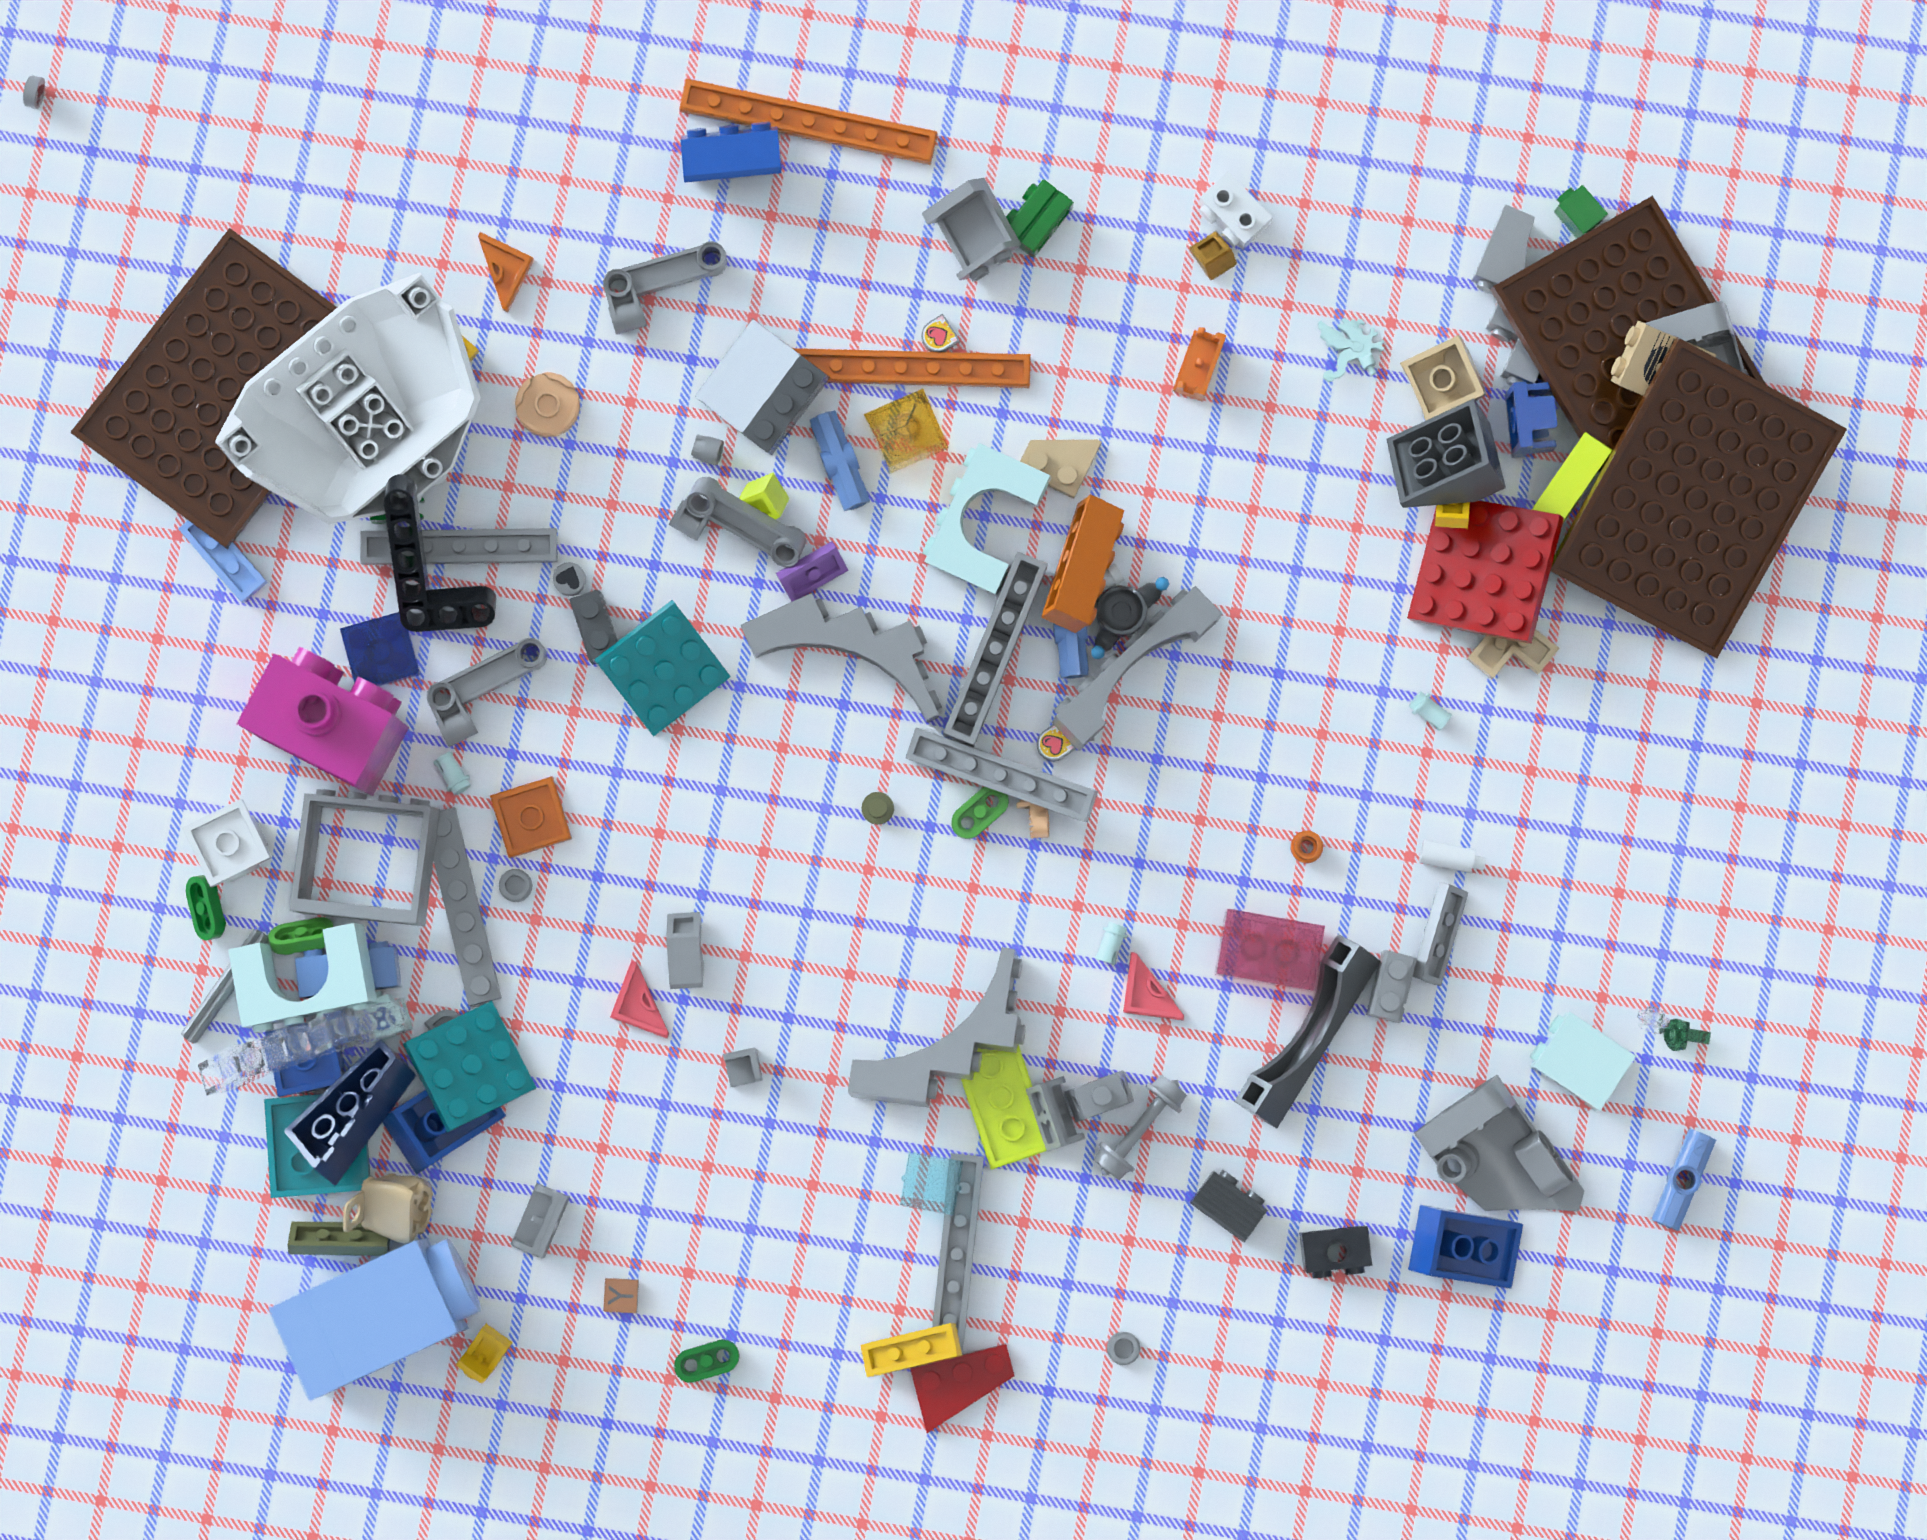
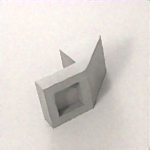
M700 912L667 914L666 942L670 989L703 987L704 960L701 950L702 920Z

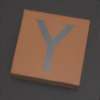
M605 1278L603 1312L637 1313L639 1280Z

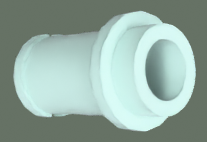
M1420 691L1411 701L1409 707L1413 709L1412 713L1414 715L1418 713L1440 731L1449 721L1452 714L1430 699L1431 694H1424Z
M452 752L443 754L433 762L448 785L447 791H452L454 796L464 792L471 786L469 775H464Z
M1109 922L1107 927H1103L1105 934L1095 958L1115 965L1123 939L1128 938V935H1126V927Z

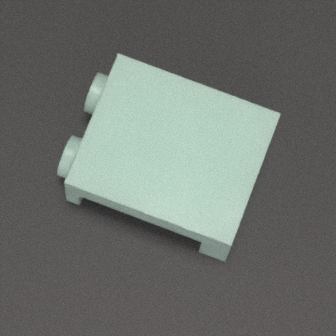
M1567 1012L1563 1017L1558 1014L1548 1028V1031L1552 1034L1544 1044L1540 1041L1530 1055V1058L1534 1060L1530 1068L1541 1072L1577 1096L1594 1111H1601L1636 1055L1573 1013Z

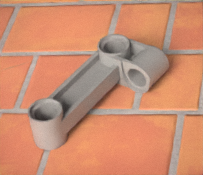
M708 241L697 247L625 268L608 271L603 279V287L616 335L647 326L638 297L705 277L722 274L727 266V257L723 246L717 242ZM715 252L721 256V259L716 265L710 266L703 262L706 254ZM617 279L627 282L626 289L621 293H615L610 290L611 284Z
M701 477L694 483L685 500H682L668 524L697 541L710 520L769 554L772 560L782 567L794 566L807 542L802 530L794 526H785L722 489L719 482L711 477Z
M534 638L523 639L519 643L430 686L427 691V701L437 720L436 723L449 747L478 733L464 706L465 704L544 666L547 661V652L540 641ZM531 646L539 648L540 654L536 661L526 662L523 660V652L526 648ZM441 690H449L451 692V700L445 706H438L435 702V696Z

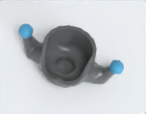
M1160 577L1156 582L1147 583L1138 589L1125 586L1110 588L1101 596L1097 603V619L1100 629L1095 639L1096 646L1091 650V655L1094 659L1100 660L1104 657L1105 652L1111 650L1121 637L1133 635L1141 629L1146 621L1148 608L1160 599L1162 591L1167 590L1170 584L1167 578Z

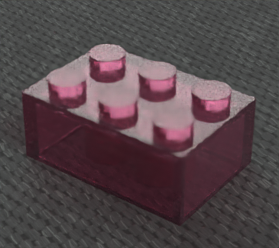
M1227 909L1224 914L1214 975L1313 992L1325 926Z

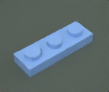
M190 521L185 522L178 528L240 602H246L268 583L234 542L231 543L227 550Z

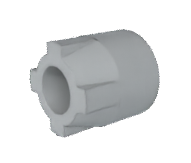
M697 434L691 455L702 462L717 466L722 455L724 441Z

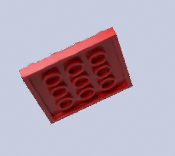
M1478 500L1470 502L1468 528H1449L1435 526V509L1407 618L1414 622L1532 644L1564 517L1554 513Z

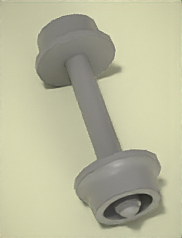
M1160 1075L1154 1083H1147L1145 1087L1157 1097L1114 1151L1102 1142L1099 1144L1100 1150L1093 1160L1102 1167V1175L1111 1174L1120 1181L1127 1172L1135 1170L1124 1158L1166 1105L1178 1113L1182 1111L1181 1104L1187 1095L1178 1088V1080L1170 1081L1163 1075Z

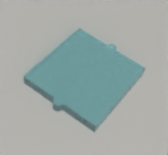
M909 1151L906 1172L901 1178L904 1184L900 1205L954 1215L958 1191L962 1189L959 1184L963 1161Z

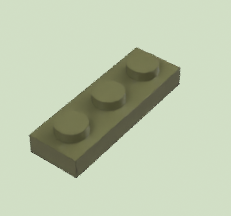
M291 1221L287 1247L288 1255L382 1256L389 1251L390 1239L370 1230H365L361 1223L347 1233L343 1231V1222Z

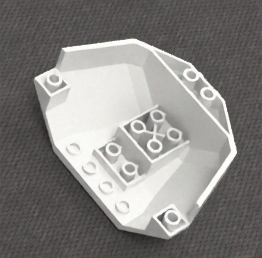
M421 273L347 299L245 384L215 442L235 467L248 478L328 524L385 514L384 496L386 483L389 478L398 474L406 475L414 481L419 502L423 493L429 488L441 484L447 478V473L454 468L481 399L453 307L439 298ZM402 492L393 493L394 496L399 498L406 497Z

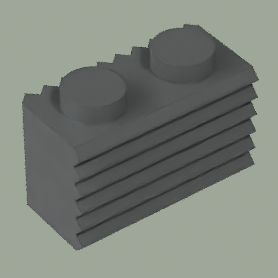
M598 590L569 599L588 659L592 665L597 664L594 659L618 641L610 614L607 611L608 608L605 605L606 602L603 599L604 596Z
M1222 1170L1220 1174L1212 1171L1192 1198L1190 1204L1239 1240L1245 1242L1268 1211L1262 1206L1265 1200L1250 1189L1245 1194L1235 1187L1238 1180L1226 1171Z

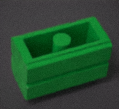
M1044 179L1038 186L1032 183L1022 197L1025 200L1022 207L1018 211L1013 208L1006 216L1021 243L1019 248L1032 258H1035L1073 209L1074 202L1069 197L1058 191L1057 188Z

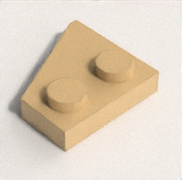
M1098 439L1030 440L1020 462L1049 474L1052 479L1048 487L1074 499L1102 441Z

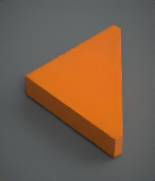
M479 232L478 238L502 309L508 313L534 262V258Z

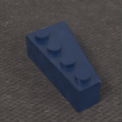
M380 1039L295 1119L284 1132L311 1166L331 1184L336 1186L414 1080L416 1074L400 1055Z

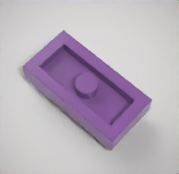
M831 541L798 560L794 566L780 570L776 575L791 602L849 570L837 547Z

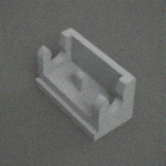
M1064 1076L1026 1089L1046 1151L1085 1139L1084 1133L1077 1134L1060 1085L1066 1082Z
M536 1183L511 1245L541 1259L545 1258L570 1196Z

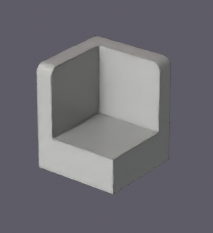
M754 1047L723 1054L730 1087L763 1081L757 1048Z

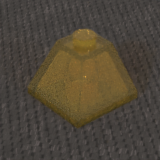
M923 389L864 414L889 474L949 448Z

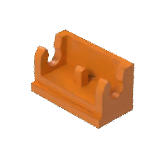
M1199 327L1197 331L1194 330L1172 391L1203 402L1227 335L1219 332L1214 335L1206 332V329L1203 327Z

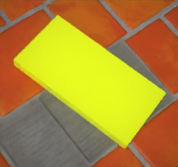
M1019 1044L1017 1053L978 1048L977 1052H982L980 1071H974L973 1080L961 1079L991 1170L1046 1152L1026 1092L1027 1088L1033 1086Z

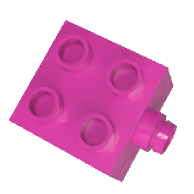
M300 646L292 661L273 653L236 724L275 747L373 796L409 729L405 723L395 716L402 702L394 698V695L361 677L357 678L350 692L337 686L344 672L334 667L335 665Z

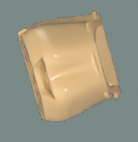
M393 1173L376 1179L373 1176L368 1177L362 1183V1191L350 1199L344 1206L343 1231L348 1233L361 1223L365 1230H370L393 1241L404 1244L413 1242L417 1234L424 1233L432 1214L431 1199L433 1191L431 1184L420 1177L397 1176ZM357 1204V1214L353 1221L350 1222V1212L353 1206Z

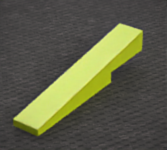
M1585 432L1531 510L1559 514L1564 517V524L1613 450Z

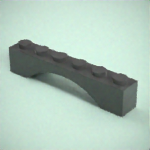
M1337 934L1321 960L1316 994L1301 1028L1277 1057L1264 1067L1250 1074L1234 1102L1255 1117L1278 1128L1381 961L1361 945Z

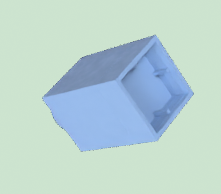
M426 1238L408 1243L268 1309L309 1401L469 1329L465 1318L480 1312L481 1306L467 1269L450 1239L447 1238L431 1245L429 1239Z

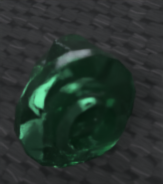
M1675 1018L1669 1020L1666 1024L1663 1037L1669 1049L1680 1051L1686 1049L1688 1041L1709 1045L1711 1032L1689 1029L1690 1022Z

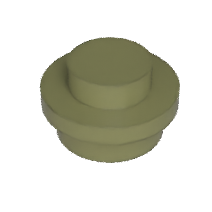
M873 792L865 797L861 810L864 818L869 823L881 825L888 822L893 816L894 804L887 794Z

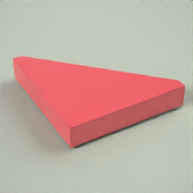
M1131 952L1123 1013L1183 1021L1184 1014H1182L1137 953Z
M631 960L610 1017L668 1039L669 1032L637 962Z

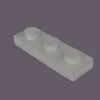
M1439 882L1429 919L1424 929V936L1417 956L1413 977L1441 986L1469 892L1453 885Z

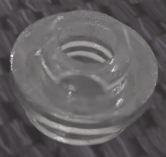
M1647 1007L1646 1010L1638 1011L1637 1015L1639 1019L1638 1026L1654 1034H1662L1664 1029L1669 1027L1670 1019L1665 1016V1011L1656 1007Z

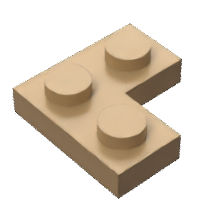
M1536 629L1532 644L1486 635L1467 660L1489 678L1493 679L1509 658L1514 655L1538 675L1560 648Z

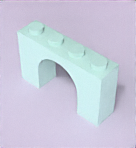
M979 443L976 449L970 448L963 463L968 468L962 479L956 478L950 491V495L954 497L949 509L943 507L936 522V525L940 526L935 538L929 537L922 554L927 556L924 561L925 563L998 596L1011 566L971 546L963 530L964 513L968 505L977 496L990 491L1005 492L1039 507L1052 477Z
M350 923L322 929L329 965L327 980L315 996L300 1002L290 999L280 989L275 976L270 944L256 943L228 949L241 1027L252 1028L254 1033H262L274 1030L273 1024L285 1022V1027L305 1023V1017L316 1015L317 1020H324L336 1017V1011L347 1009L348 1013H358L368 1010L367 1004L377 1003L364 925Z

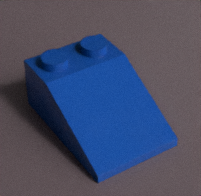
M424 1090L391 1111L382 1123L417 1175L506 1117V1114L499 1107L447 1133L427 1091Z
M1420 1205L1408 1270L1433 1277L1512 1289L1523 1224Z

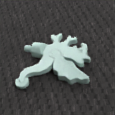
M1343 318V324H1338V329L1348 336L1349 339H1347L1342 332L1332 329L1322 321L1318 322V329L1321 331L1320 338L1326 341L1327 347H1333L1336 351L1343 350L1337 359V371L1335 373L1332 370L1324 372L1323 378L1325 381L1332 382L1334 379L1342 377L1345 374L1347 363L1355 359L1359 360L1363 370L1368 369L1371 376L1376 374L1373 367L1376 365L1371 350L1383 351L1384 347H1382L1384 340L1378 343L1371 342V339L1378 335V332L1374 331V327L1370 328V334L1366 336L1362 333L1363 328H1359L1360 324L1365 325L1363 319L1349 321Z

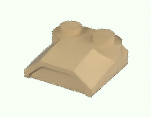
M1459 335L1400 363L1419 401L1425 421L1469 400L1475 399V401H1478L1481 397L1487 395L1472 356Z

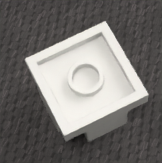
M239 799L182 827L210 887L217 886L227 880L231 882L259 869V864L271 859L266 847L268 843L255 816L250 814L243 799Z

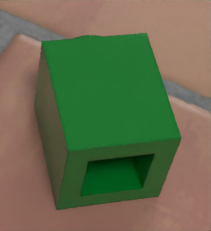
M1581 185L1575 191L1570 187L1557 198L1560 204L1554 211L1576 238L1593 230L1608 215L1584 185Z

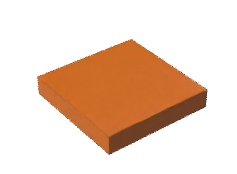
M553 776L490 795L509 858L572 839Z

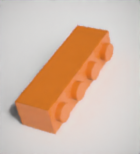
M1091 494L1077 504L1041 618L1073 633H1077L1093 623L1097 614V608L1094 607L1096 600L1102 594L1106 585V580L1103 579L1105 571L1110 567L1115 557V551L1112 549L1124 528V523L1121 521L1125 510Z

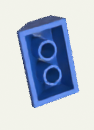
M758 122L751 124L752 129L739 130L738 125L719 127V132L706 133V128L687 130V135L681 136L684 183L782 173L778 126L771 127L770 122Z

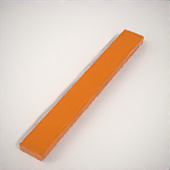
M687 78L679 111L749 127L753 123L770 122L771 127L778 126V133L931 165L938 131Z
M793 348L830 376L827 383L1030 388L1031 354Z

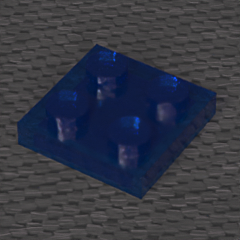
M399 612L340 628L354 683L358 677H361L377 686H383L421 675L410 632L402 625Z

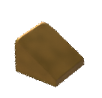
M1217 231L1189 247L1191 253L1210 280H1214L1237 264L1232 249Z

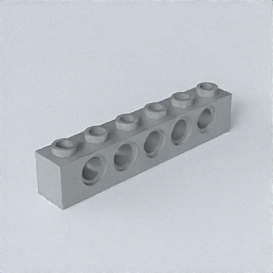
M1017 551L944 729L943 737L974 748L1046 573L1048 563Z

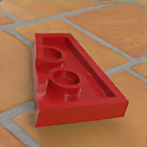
M1006 1343L963 1354L959 1357L910 1368L926 1433L1014 1377Z

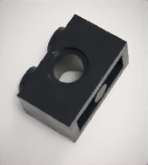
M1368 1226L1299 1233L1303 1270L1305 1273H1312L1313 1279L1332 1277V1270L1345 1269V1275L1365 1273L1364 1267L1372 1266ZM1333 1243H1340L1345 1250L1344 1257L1338 1262L1331 1261L1327 1255L1328 1248Z

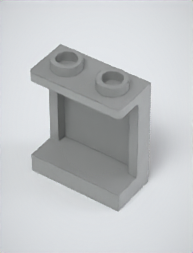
M985 178L967 180L921 213L927 224L938 223L963 269L956 274L959 280L971 278L974 282L989 274L988 268L993 264L1000 265L1013 257L1011 252L1021 246Z

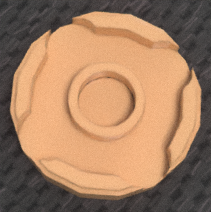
M545 372L525 380L518 389L515 407L517 416L524 428L534 435L548 438L559 436L570 430L578 419L580 400L576 389L569 380L562 375Z

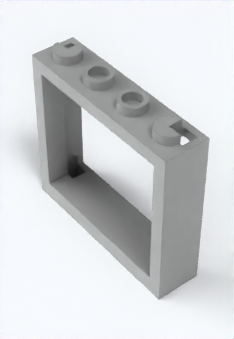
M317 789L316 794L304 793L289 911L425 927L440 809L430 806V801L415 798L410 799V804L398 803V797L379 795L378 801L367 800V794L347 792V798L336 797V791ZM323 807L423 818L411 910L311 900Z

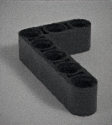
M402 474L389 478L385 489L384 509L402 625L409 631L423 632L478 628L491 624L495 619L497 600L496 594L492 589L486 586L430 589L415 483L410 477ZM402 492L406 497L399 498L394 496L393 493ZM398 522H407V523H409L411 526L402 527V526L398 525L397 523H398ZM410 551V552L414 553L415 555H413V556H406V555L402 554L401 552ZM414 580L418 582V584L410 585L406 583V581ZM483 604L487 608L479 609L475 605ZM443 607H452L455 610L446 611ZM418 609L422 611V613L417 614L411 612L410 610Z

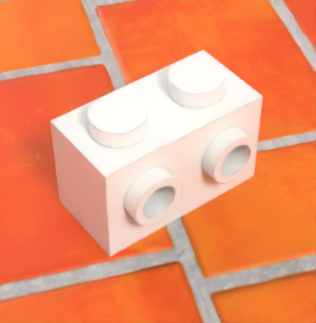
M1228 171L1200 197L1198 203L1201 207L1199 212L1210 224L1216 222L1223 230L1221 233L1223 238L1231 246L1235 247L1238 245L1242 250L1271 224L1273 218Z

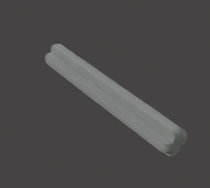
M254 929L242 946L256 943L267 944L269 939L263 932ZM229 963L182 1030L181 1035L189 1042L197 1043L234 991L235 986L231 963Z

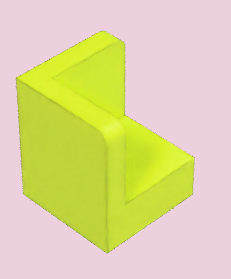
M773 472L747 483L739 499L768 516L778 519L781 517L789 501V496Z

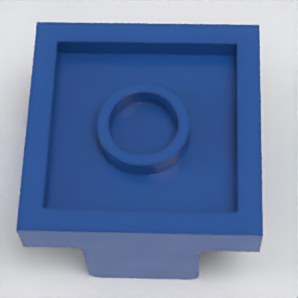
M1516 382L1505 393L1512 458L1525 457L1527 454L1552 452L1557 447L1556 440L1533 442V440L1548 438L1549 429H1555L1558 425L1554 396L1529 397L1547 394L1550 390L1548 382L1534 384Z
M331 1018L265 1032L278 1097L329 1088L343 1075L342 1068H345L340 1039L338 1035H335Z

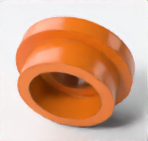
M1301 831L1291 841V853L1301 863H1312L1323 852L1322 839L1313 831ZM1308 841L1312 844L1313 849L1310 853H1304L1301 850L1302 842Z

